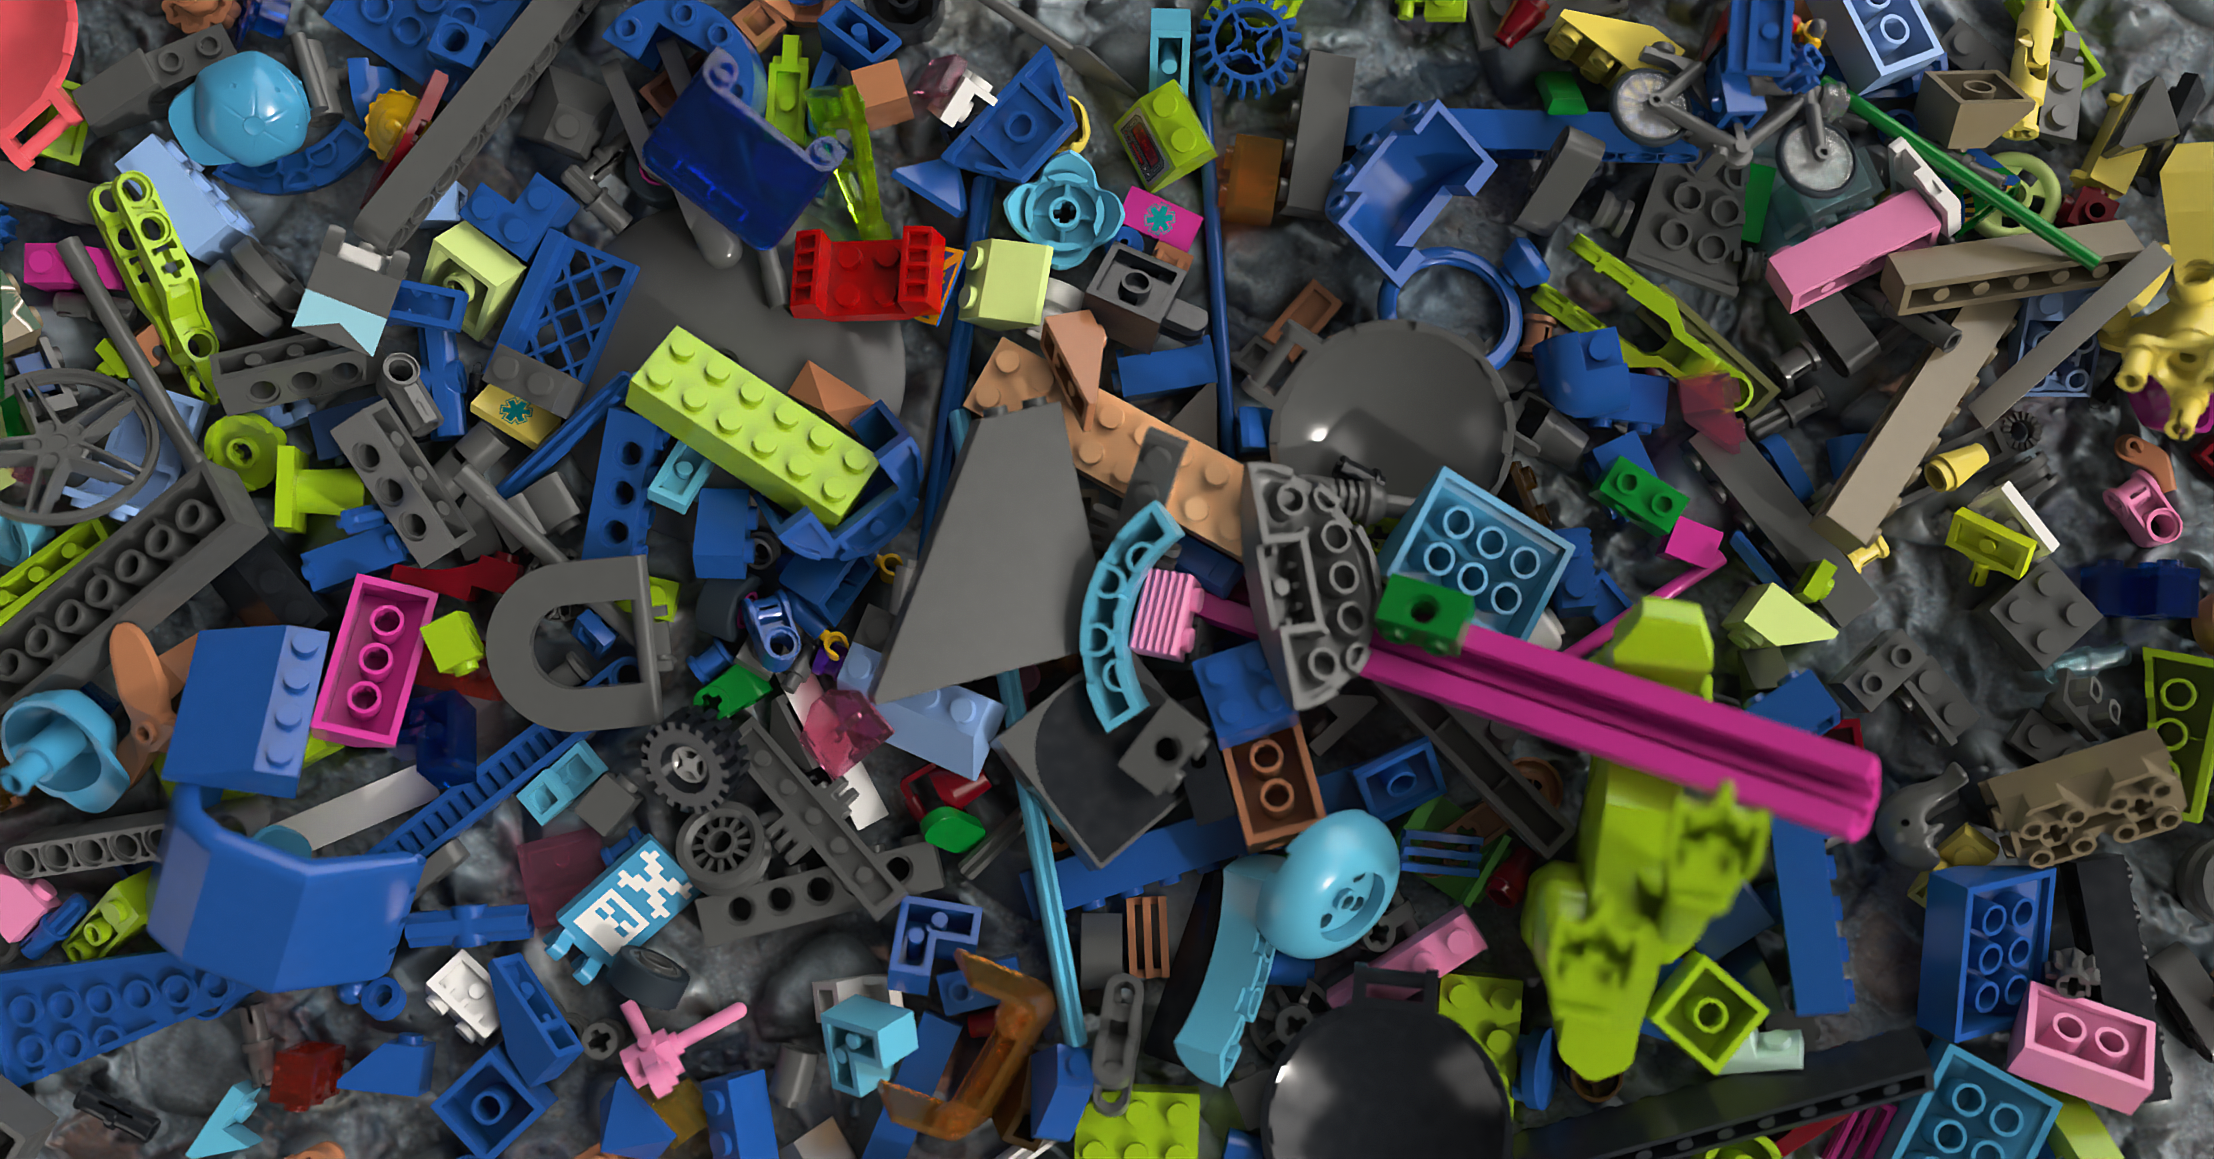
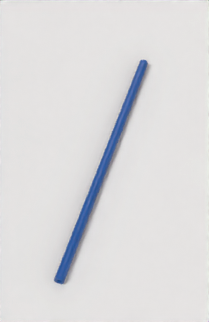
M1194 52L1193 67L1197 116L1215 149L1211 86L1209 84L1210 74L1202 75L1200 67L1206 61L1197 60L1196 52ZM1215 158L1201 166L1214 357L1218 377L1221 453L1238 462Z

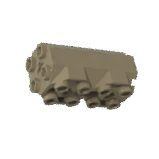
M2155 728L1977 783L1985 805L1991 804L1993 807L1986 810L1993 832H2002L2004 835L1998 838L2006 859L2018 857L2028 860L2030 866L2038 869L2092 853L2097 846L2095 839L2101 832L2112 835L2117 842L2129 843L2166 830H2172L2182 822L2181 812L2187 806L2177 771L2172 772L2168 762L2172 759Z

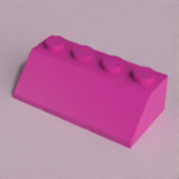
M357 573L310 725L313 738L352 747H395L425 646V640L419 628L431 623L439 597L438 592Z

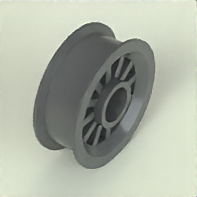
M724 801L711 812L707 810L703 814L693 813L686 820L677 836L676 856L689 880L700 891L713 896H731L747 890L763 876L771 859V841L764 836L766 830L758 816L750 808L737 802ZM730 845L727 850L717 853L723 846Z

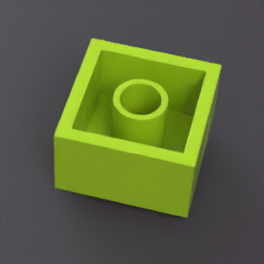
M1691 950L1649 1000L1644 1018L1702 1068L1717 1075L1770 1010L1706 955Z

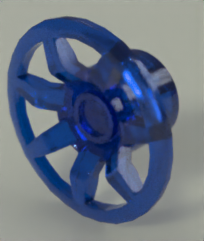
M244 0L234 39L235 50L240 49L246 33L251 30L281 40L288 21L291 2L286 0Z

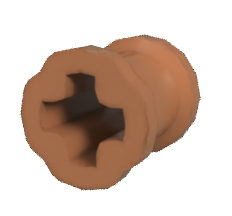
M1535 313L1524 314L1523 322L1526 326L1522 346L1517 348L1516 354L1518 356L1534 360L1532 347L1541 341L1552 338L1553 329L1558 327V319L1552 316Z

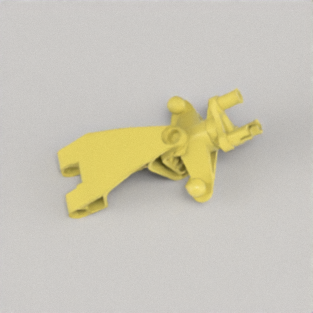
M2214 141L2176 144L2159 172L2171 255L2176 260L2173 264L2176 283L2167 291V297L2171 301L2147 317L2144 315L2131 318V312L2125 306L2103 325L2097 333L2098 343L2102 348L2122 353L2124 362L2116 378L2117 385L2120 388L2129 392L2142 390L2146 384L2148 373L2164 387L2169 396L2172 409L2164 430L2170 438L2179 440L2182 428H2185L2183 440H2187L2194 435L2198 416L2202 415L2206 410L2209 393L2214 392Z

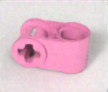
M2137 469L2131 474L2130 480L2116 489L2108 488L2103 492V500L2107 508L2117 517L2136 545L2143 548H2152L2173 542L2181 535L2183 523L2180 516L2165 498L2156 480L2146 471ZM2152 520H2155L2160 527L2159 537L2151 530Z

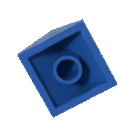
M1417 735L1346 770L1367 814L1377 817L1382 823L1447 793L1431 740L1427 735Z

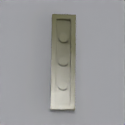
M1662 282L1658 287L1675 299L1685 331L1751 380L1754 389L1753 398L1750 404L1742 409V411L1750 419H1753L1781 391L1780 388ZM1641 304L1634 313L1668 342L1671 334L1669 322Z

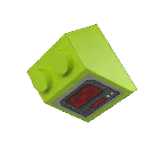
M1175 79L1138 99L1113 125L1147 192L1151 194L1218 157L1183 88Z

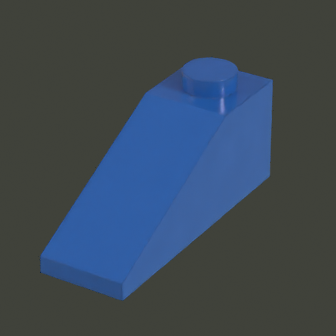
M521 952L492 959L487 965L508 1056L529 1088L557 1079L585 1048Z

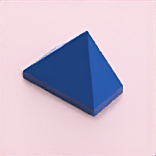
M942 158L897 168L890 175V177L954 217L967 216L969 203L960 168L948 165Z
M623 1076L616 1080L600 1101V1152L637 1159H658L677 1137L673 1130Z

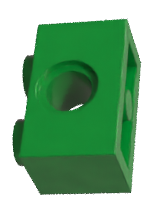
M1621 455L1608 462L1588 494L1656 538L1670 533L1690 501V498Z
M1392 573L1375 616L1378 634H1381L1386 640L1395 644L1403 645L1409 642L1422 646L1425 651L1436 656L1443 657L1449 654L1459 657L1474 616L1473 595ZM1420 614H1429L1434 617L1428 623L1414 621Z

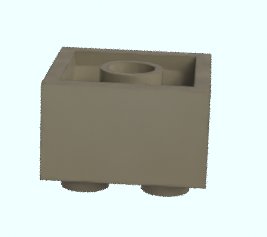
M1999 70L1924 71L1913 115L1925 128V131L1932 134L1944 147L1957 153H1963L1967 149L1986 148L2032 112L2036 101Z

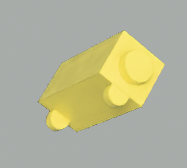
M2110 93L2105 102L2110 108L2081 169L2072 170L2069 179L2074 182L2073 188L2079 189L2082 186L2097 187L2107 192L2108 198L2112 200L2126 195L2148 148L2109 159L2104 158L2100 154L2133 96L2129 93L2126 96H2122L2117 93Z

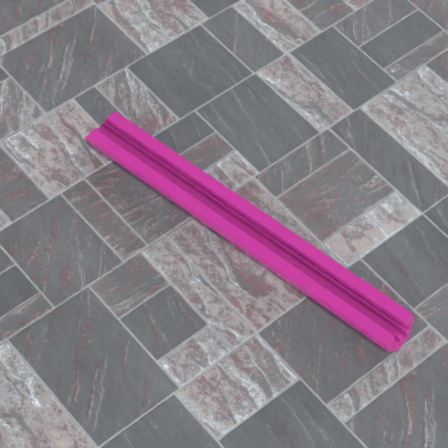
M1245 573L1226 600L1204 589L1205 595L1202 610L1200 613H1195L1194 617H1200L1210 625L1259 640L1248 596ZM1420 614L1414 621L1428 623L1434 617L1429 614ZM1470 624L1459 657L1449 654L1443 657L1436 656L1425 651L1422 646L1409 642L1403 645L1392 643L1381 634H1378L1376 627L1368 649L1372 650V653L1358 674L1708 794H1712L1721 781L1731 780L1735 788V803L1752 809L1767 807L1773 816L1853 843L1868 832L1872 820L1871 817L1879 799V762L1874 754L1474 624Z

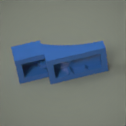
M402 280L385 326H413L460 334L469 295L461 290Z

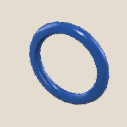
M1450 246L1429 247L1419 250L1425 259L1413 274L1422 268L1432 265L1460 267L1477 275L1496 293L1504 314L1503 332L1499 342L1485 356L1496 370L1505 366L1515 354L1522 338L1523 314L1520 299L1514 287H1511L1498 267L1486 258L1471 251ZM1385 278L1378 290L1376 307L1378 320L1397 319L1396 304L1400 288L1392 286Z

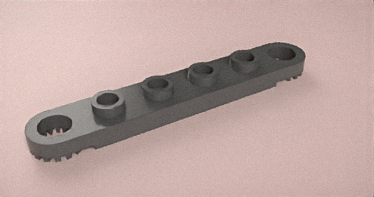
M2014 412L1997 419L1987 429L1981 426L1937 446L1929 456L1923 457L1918 464L1922 470L1916 480L1907 488L1904 487L1898 495L1902 499L1898 508L1936 492L1928 484L1924 475V467L1929 463L1931 457L1979 443L1986 449L1989 462L1976 472L1978 473L2036 446L2041 439L2040 436L2043 431L2040 428L2041 423L2037 421L2038 418L2034 417L2030 412ZM2015 421L2023 423L2028 430V436L2024 442L2019 443L2014 441V438H2011L2012 434L2009 431H2011L2010 427Z

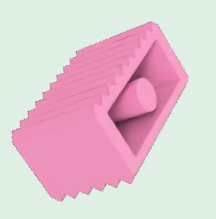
M1151 568L1143 582L1128 647L1139 655L1183 663L1185 653L1192 651L1195 642V629L1192 628L1194 614L1201 612L1205 594L1204 589H1201V583L1190 574Z

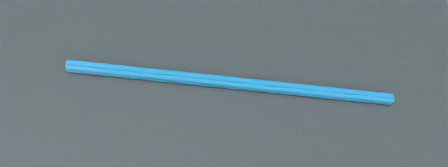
M967 409L953 410L948 416L956 460L972 421L971 412ZM1018 668L996 674L1001 703L1008 706L1004 714L1006 728L1026 713ZM1016 779L1064 1043L1072 1047H1080L1087 1044L1088 1039L1045 809Z

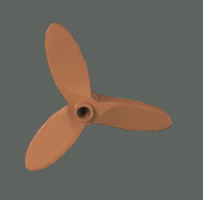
M130 622L116 625L109 639L111 664L118 694L132 721L130 733L120 742L116 751V758L129 774L131 781L128 790L123 795L142 779L161 752L168 753L177 715L171 710L168 683L158 657L144 632Z

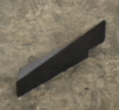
M1221 868L1204 873L1170 970V978L1167 979L1143 1048L1144 1053L1149 1056L1182 1067L1186 1066L1177 1054L1174 1041L1195 1005L1213 954L1223 898V869Z

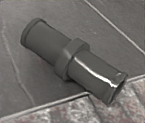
M263 1001L253 1003L254 1005L246 1004L236 1008L244 1043L240 1044L242 1053L247 1054L252 1088L262 1087L264 1083L268 1086L279 1082L272 1052L275 1040L274 1036H269Z

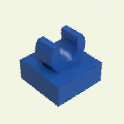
M588 608L576 618L571 634L597 661H600L610 653L614 641L619 637V634L613 628L606 627L602 623L603 619Z

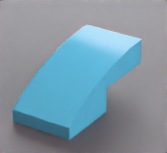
M582 740L577 742L550 768L543 770L516 797L537 822L543 826L580 797L610 769L587 742Z

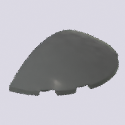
M1247 462L1243 468L1241 490V538L1248 596L1254 623L1270 671L1291 712L1318 705L1337 695V690L1350 678L1357 676L1367 663L1372 653V650L1368 649L1374 628L1377 627L1375 616L1383 598L1381 575L1375 553L1363 527L1352 524L1340 508L1342 500L1320 482L1309 483L1294 475L1293 468L1266 462Z

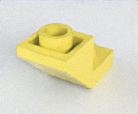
M1965 823L1937 847L1938 854L1940 855L1939 864L1930 871L1920 872L1909 888L1907 896L1926 909L1929 872L1955 866L1987 865L1998 857L2000 846L1968 823Z

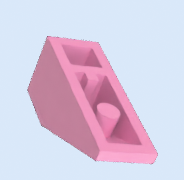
M0 864V934L8 943L22 941L38 927L43 915L54 913L63 904L56 897L57 891L55 887L42 878L21 879L12 874L6 865Z

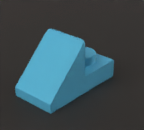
M678 440L648 488L647 499L685 514L692 501L699 502L700 488H706L715 463Z
M249 1079L232 1085L185 1155L190 1159H196L249 1148L262 1142L263 1139L241 1124L256 1108L257 1102L254 1101V1098L261 1090V1087L252 1088V1081Z

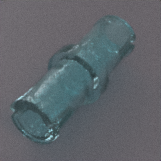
M2122 640L2096 648L2083 646L2077 648L2074 653L2060 656L2046 670H2043L2047 681H2050L2052 684L2059 682L2056 671L2062 668L2069 667L2076 676H2097L2099 671L2129 665L2132 660L2131 651Z

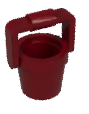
M928 762L905 775L900 781V789L905 796L903 803L914 822L920 821V823L928 812L917 793H913L908 783L927 772L945 806L956 808L967 814L969 813L964 807L992 787L983 767L977 781H973L932 762Z

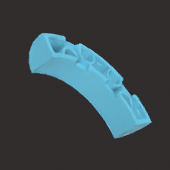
M1156 500L1137 513L1118 533L1117 538L1096 567L1083 606L1080 627V653L1083 656L1084 671L1087 679L1086 686L1095 712L1107 733L1150 706L1137 679L1132 661V652L1128 647L1131 637L1133 610L1139 591L1151 568L1175 542L1185 535L1169 511Z
M1267 854L1249 855L1232 861L1223 869L1222 908L1213 954L1195 1005L1174 1041L1177 1054L1185 1066L1200 1079L1222 1087L1242 1051V1047L1237 1042L1242 1035L1245 1022H1254L1271 971L1276 948L1259 932L1256 922V905L1266 876L1270 870L1277 873L1286 860L1284 857Z

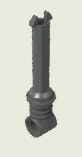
M1311 474L1298 475V477L1309 483L1320 482L1342 500L1340 508L1352 522H1357L1363 528H1368L1370 524H1377L1383 517L1401 520L1417 498L1389 494L1381 484H1376L1374 478L1370 477L1362 482L1357 481L1354 484L1353 480H1346L1344 483L1343 479H1336L1334 482V479L1331 477Z

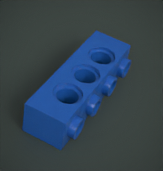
M626 406L608 409L581 559L646 554L648 558L649 548L645 544L647 531L652 527L656 516V508L652 506L653 501L647 499L648 488L661 469L662 451H665L668 447L671 434ZM633 443H636L641 450V458L638 463L632 459L630 454V448ZM625 482H628L634 490L632 501L627 500L623 494ZM618 521L622 522L626 527L627 534L624 540L616 533Z

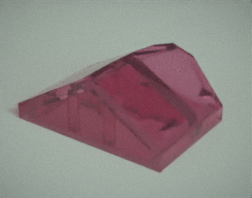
M829 689L811 704L799 742L835 781L891 737L895 730L860 690Z

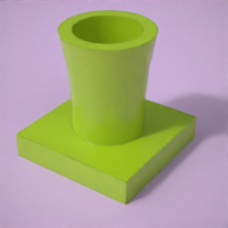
M277 446L274 527L289 534H306L307 513L341 516L340 512L343 510L372 503V494L363 484L361 477L354 467L309 469V455L295 446Z

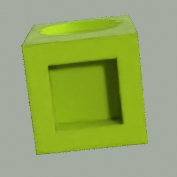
M454 611L419 628L439 673H454L456 677H460L478 669L479 665L477 662L486 658V649L468 612Z

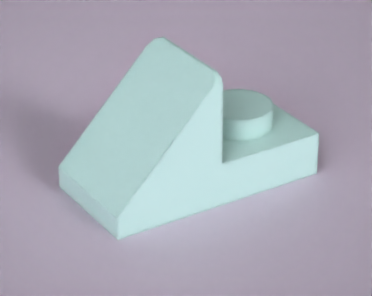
M1756 1027L1718 1075L1803 1069L1804 1040L1801 1029H1776L1770 1032L1759 1033Z

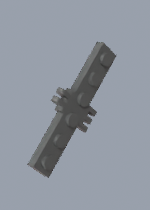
M1149 427L1145 433L1120 512L1103 504H1094L1092 507L1091 515L1093 517L1088 519L1087 525L1093 548L1106 553L1121 529L1137 513L1156 500L1167 508L1189 441L1155 427ZM1174 543L1152 568L1173 571L1177 563L1175 558L1179 557L1182 549L1181 546Z
M752 716L738 728L743 736L738 742L740 745L747 744L749 753L743 757V759L750 760V768L747 772L784 813L782 817L764 832V836L769 841H772L783 832L785 833L774 844V847L779 853H782L792 844L795 845L784 857L789 865L797 862L811 848H814L878 922L908 895V892L845 821L852 812L849 805L858 798L859 793L852 787L841 796L838 795L849 784L844 776L837 778L830 785L827 781H823L815 787Z

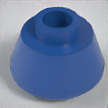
M1516 237L1501 257L1504 265L1499 269L1511 287L1519 284L1523 289L1548 282L1551 271L1539 251L1527 237Z

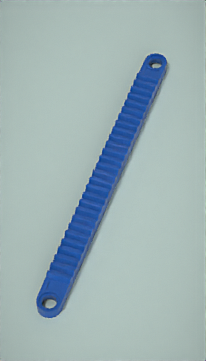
M629 656L615 660L583 686L621 683L619 680L620 671L627 665H633L638 669L637 658ZM533 723L363 855L409 851L412 854H421L427 860L444 845L458 838L463 831L471 828L475 822L484 818L488 812L497 808L501 802L511 797L514 792L520 790L524 784L533 780L537 774L547 769L550 764L559 760L577 742L585 740L594 731H558ZM255 992L233 999L218 1006L215 1010H207L194 1015V1017L202 1021L220 1018Z

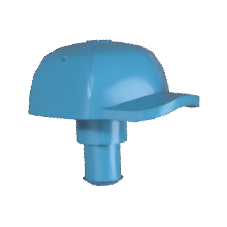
M246 51L224 58L201 70L197 74L195 82L177 94L168 107V121L180 145L193 161L201 165H222L238 162L244 166L258 167L294 153L303 145L307 136L312 108L309 107L308 95L305 92L302 81L297 76H294L282 63L266 54L257 51Z
M52 690L34 693L22 698L19 702H14V706L5 713L0 734L2 750L10 765L0 770V782L10 793L18 796L25 795L33 785H36L45 793L53 797L63 798L81 811L95 814L106 811L128 790L131 784L130 776L116 758V724L106 711L85 694L77 690Z

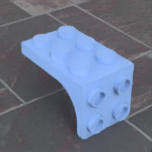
M128 379L126 385L135 390L152 410L136 380ZM166 390L197 443L210 404ZM133 410L118 421L120 425L110 432L104 450L140 467L146 453L147 440L144 426ZM153 410L152 412L160 435V453L157 465L143 488L129 501L107 513L109 517L128 522L187 473L182 465V459ZM101 461L99 462V463H101V464H104V465H107V466H109V467H112V466H110V465H108V464H105V463H103V462H101ZM121 468L117 469L133 477L135 476L134 474ZM89 478L78 487L64 486L61 494L72 497L70 505L83 509L108 499L125 486L111 481L105 483Z

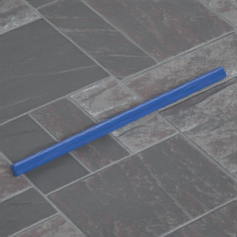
M978 175L973 179L963 251L968 252L972 242L988 239L996 180L993 177ZM965 259L959 272L957 285L959 294L964 287L966 276ZM958 303L954 307L917 561L955 463V450L948 416L953 410L963 409L962 405L975 324L958 320L960 309Z

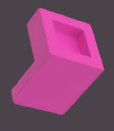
M1680 516L1670 533L1661 537L1654 556L1667 561L1679 559L1704 570L1710 569L1724 533Z

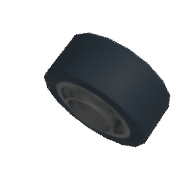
M634 945L621 946L606 977L610 985L627 998L644 1006L664 1011L677 1008L690 981V976L686 970L673 960L653 950Z

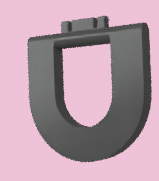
M634 554L555 562L524 575L503 594L488 624L486 657L496 687L504 699L518 713L543 727L566 732L657 725L665 719L659 671L673 670L674 665L673 659H659V655L672 653L669 621L655 622L654 618L667 616L668 610L665 604L652 606L647 555ZM631 600L640 681L573 687L554 681L542 670L534 652V636L540 621L548 612L564 605Z

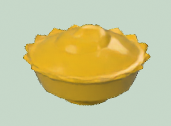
M389 89L387 93L378 94L376 101L369 104V113L364 117L367 125L364 134L369 139V148L376 152L378 160L384 161L417 97L409 95L404 89L401 91ZM431 120L430 122H427L422 134L419 136L416 142H418L422 135L431 126Z

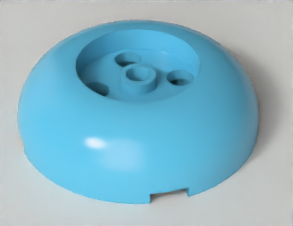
M1363 810L1341 811L1325 817L1310 826L1285 849L1290 855L1277 873L1270 870L1266 876L1256 905L1257 927L1261 935L1273 947L1286 955L1296 958H1323L1353 945L1378 922L1390 904L1397 887L1400 873V858L1396 842L1389 829L1377 817L1370 816Z

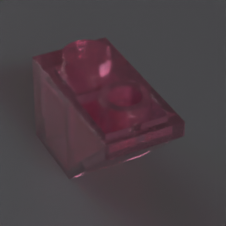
M1726 369L1676 377L1681 417L1732 455L1741 453L1739 443L1746 442V431L1743 418L1736 419L1734 403L1741 402L1738 379H1730V372Z

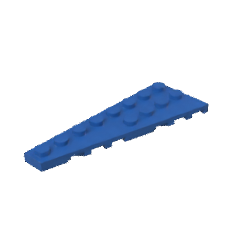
M166 949L0 971V1074L16 1086L21 1087L150 1035L167 1026L189 1019L211 1008H216L233 999L255 992L257 989L183 964Z

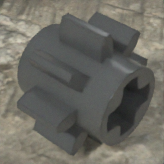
M2076 947L2061 951L2055 950L2054 962L2044 963L2045 977L2049 978L2050 987L2057 989L2061 995L2067 998L2076 999L2085 995L2089 997L2091 996L2090 984L2100 985L2101 983L2100 970L2095 966V956H2086L2085 953Z

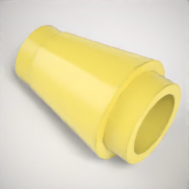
M1974 443L1931 457L1929 463L1924 467V475L1928 484L1935 491L1940 493L1945 491L1953 492L1984 465L1988 464L1989 456L1981 444Z

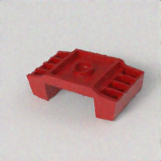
M903 226L902 239L832 242L822 229L796 231L790 310L794 319H823L831 322L910 320L916 316L940 315L946 238L932 226Z

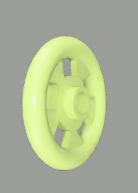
M2010 151L1992 155L1993 159L2018 176L2022 169L2038 179L2032 187H2029L2026 182L2021 180L2018 194L2015 197L2019 203L2027 208L2030 207L2033 197L2045 200L2040 214L2037 215L2052 224L2057 217L2056 212L2061 206L2062 199L2060 183L2054 171L2044 161L2031 154ZM1998 209L1973 227L1979 234L1988 239L2032 233L2021 224L2016 228L2002 227V216L2010 217Z

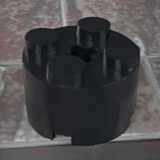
M863 0L867 13L901 38L902 45L900 46H914L931 41L941 27L945 17V0H907L905 4H899L903 0Z

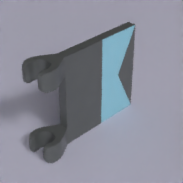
M330 225L292 327L373 357L410 263L411 256L406 252L396 250L393 253L386 275L337 257L347 233L342 227Z

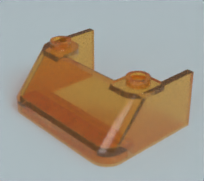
M959 948L956 949L953 955L970 988L1002 1001L995 1012L996 1026L951 1101L945 1102L881 1078L876 1085L891 1122L945 1141H957L966 1137L993 1116L1057 1009V998L1047 983Z

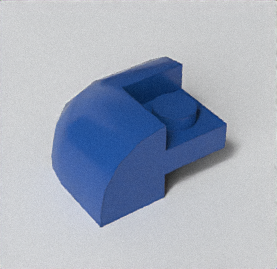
M1616 326L1584 333H1578V331L1546 339L1532 347L1540 389L1545 400H1548L1558 411L1570 415L1572 418H1589L1629 409L1631 404L1630 376L1628 365L1623 361Z

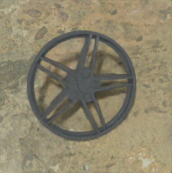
M76 368L41 369L20 374L4 381L5 399L15 395L21 408V415L31 435L0 438V469L31 466L34 467L35 471L25 510L12 507L0 501V516L20 523L44 526L84 522L100 517L120 507L135 496L147 483L159 458L160 435L152 410L135 390L105 374ZM48 384H80L101 389L112 395L85 410L66 424H63L38 386ZM31 389L49 420L38 424L23 390ZM133 410L144 426L147 440L146 453L140 467L93 445L119 426L118 421ZM92 458L97 459V460H99V461H101V462H103V463H105V464H108V465H110V466H112V467H109V466H107V465H104V464H101V463L92 461L91 459H92ZM121 468L134 474L135 476L133 477L117 469ZM44 477L47 485L39 511L32 512ZM88 477L105 483L111 481L125 486L113 496L93 506L70 512L51 513L54 503L59 501L64 486L78 487L85 483Z

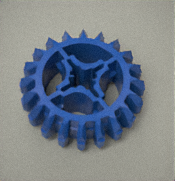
M1221 0L1223 12L1217 7L1211 6L1209 8V15L1212 20L1202 19L1200 21V28L1206 33L1197 34L1195 38V43L1203 46V48L1196 51V59L1206 61L1200 67L1202 75L1215 72L1209 84L1215 87L1222 81L1225 82L1222 94L1225 96L1231 93L1233 87L1237 88L1238 100H1244L1246 90H1252L1254 100H1259L1261 87H1264L1269 95L1275 94L1276 88L1273 80L1285 86L1289 80L1285 72L1295 73L1298 66L1291 59L1300 58L1302 53L1301 48L1294 46V44L1301 41V33L1290 31L1297 24L1296 18L1289 17L1283 20L1287 13V6L1283 4L1276 10H1273L1274 0H1266L1265 4L1259 3V0L1247 2L1245 0H1236L1234 5L1230 0ZM1244 18L1259 19L1267 23L1270 28L1267 25L1261 28H1253L1246 23ZM1230 24L1234 41L1226 46L1225 52L1218 55L1215 45L1217 37L1222 29ZM1242 37L1244 40L1249 39L1250 43L1252 40L1256 42L1254 54L1253 52L1247 53V49L1245 52L1241 50ZM1279 38L1281 54L1277 61L1267 69L1263 50L1271 45L1272 40ZM1228 64L1231 67L1235 64H1245L1254 75L1239 74L1229 69L1226 65Z

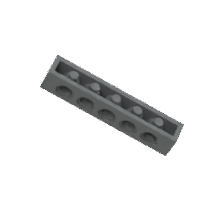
M922 833L901 838L902 846L886 850L885 843L868 847L888 871L889 863L894 857H901L908 862L910 867L909 875L905 879L895 878L908 892V896L943 888L946 885L938 848L928 843ZM823 858L824 866L808 870L807 862L783 868L784 876L769 880L768 873H764L753 886L741 893L731 896L706 894V896L695 900L706 948L864 908V906ZM822 877L829 882L831 892L828 898L820 899L812 893L811 884L814 878ZM777 887L787 889L791 895V904L787 909L777 907L772 900L773 891ZM738 897L746 898L751 903L752 913L748 919L740 918L734 912L733 904Z

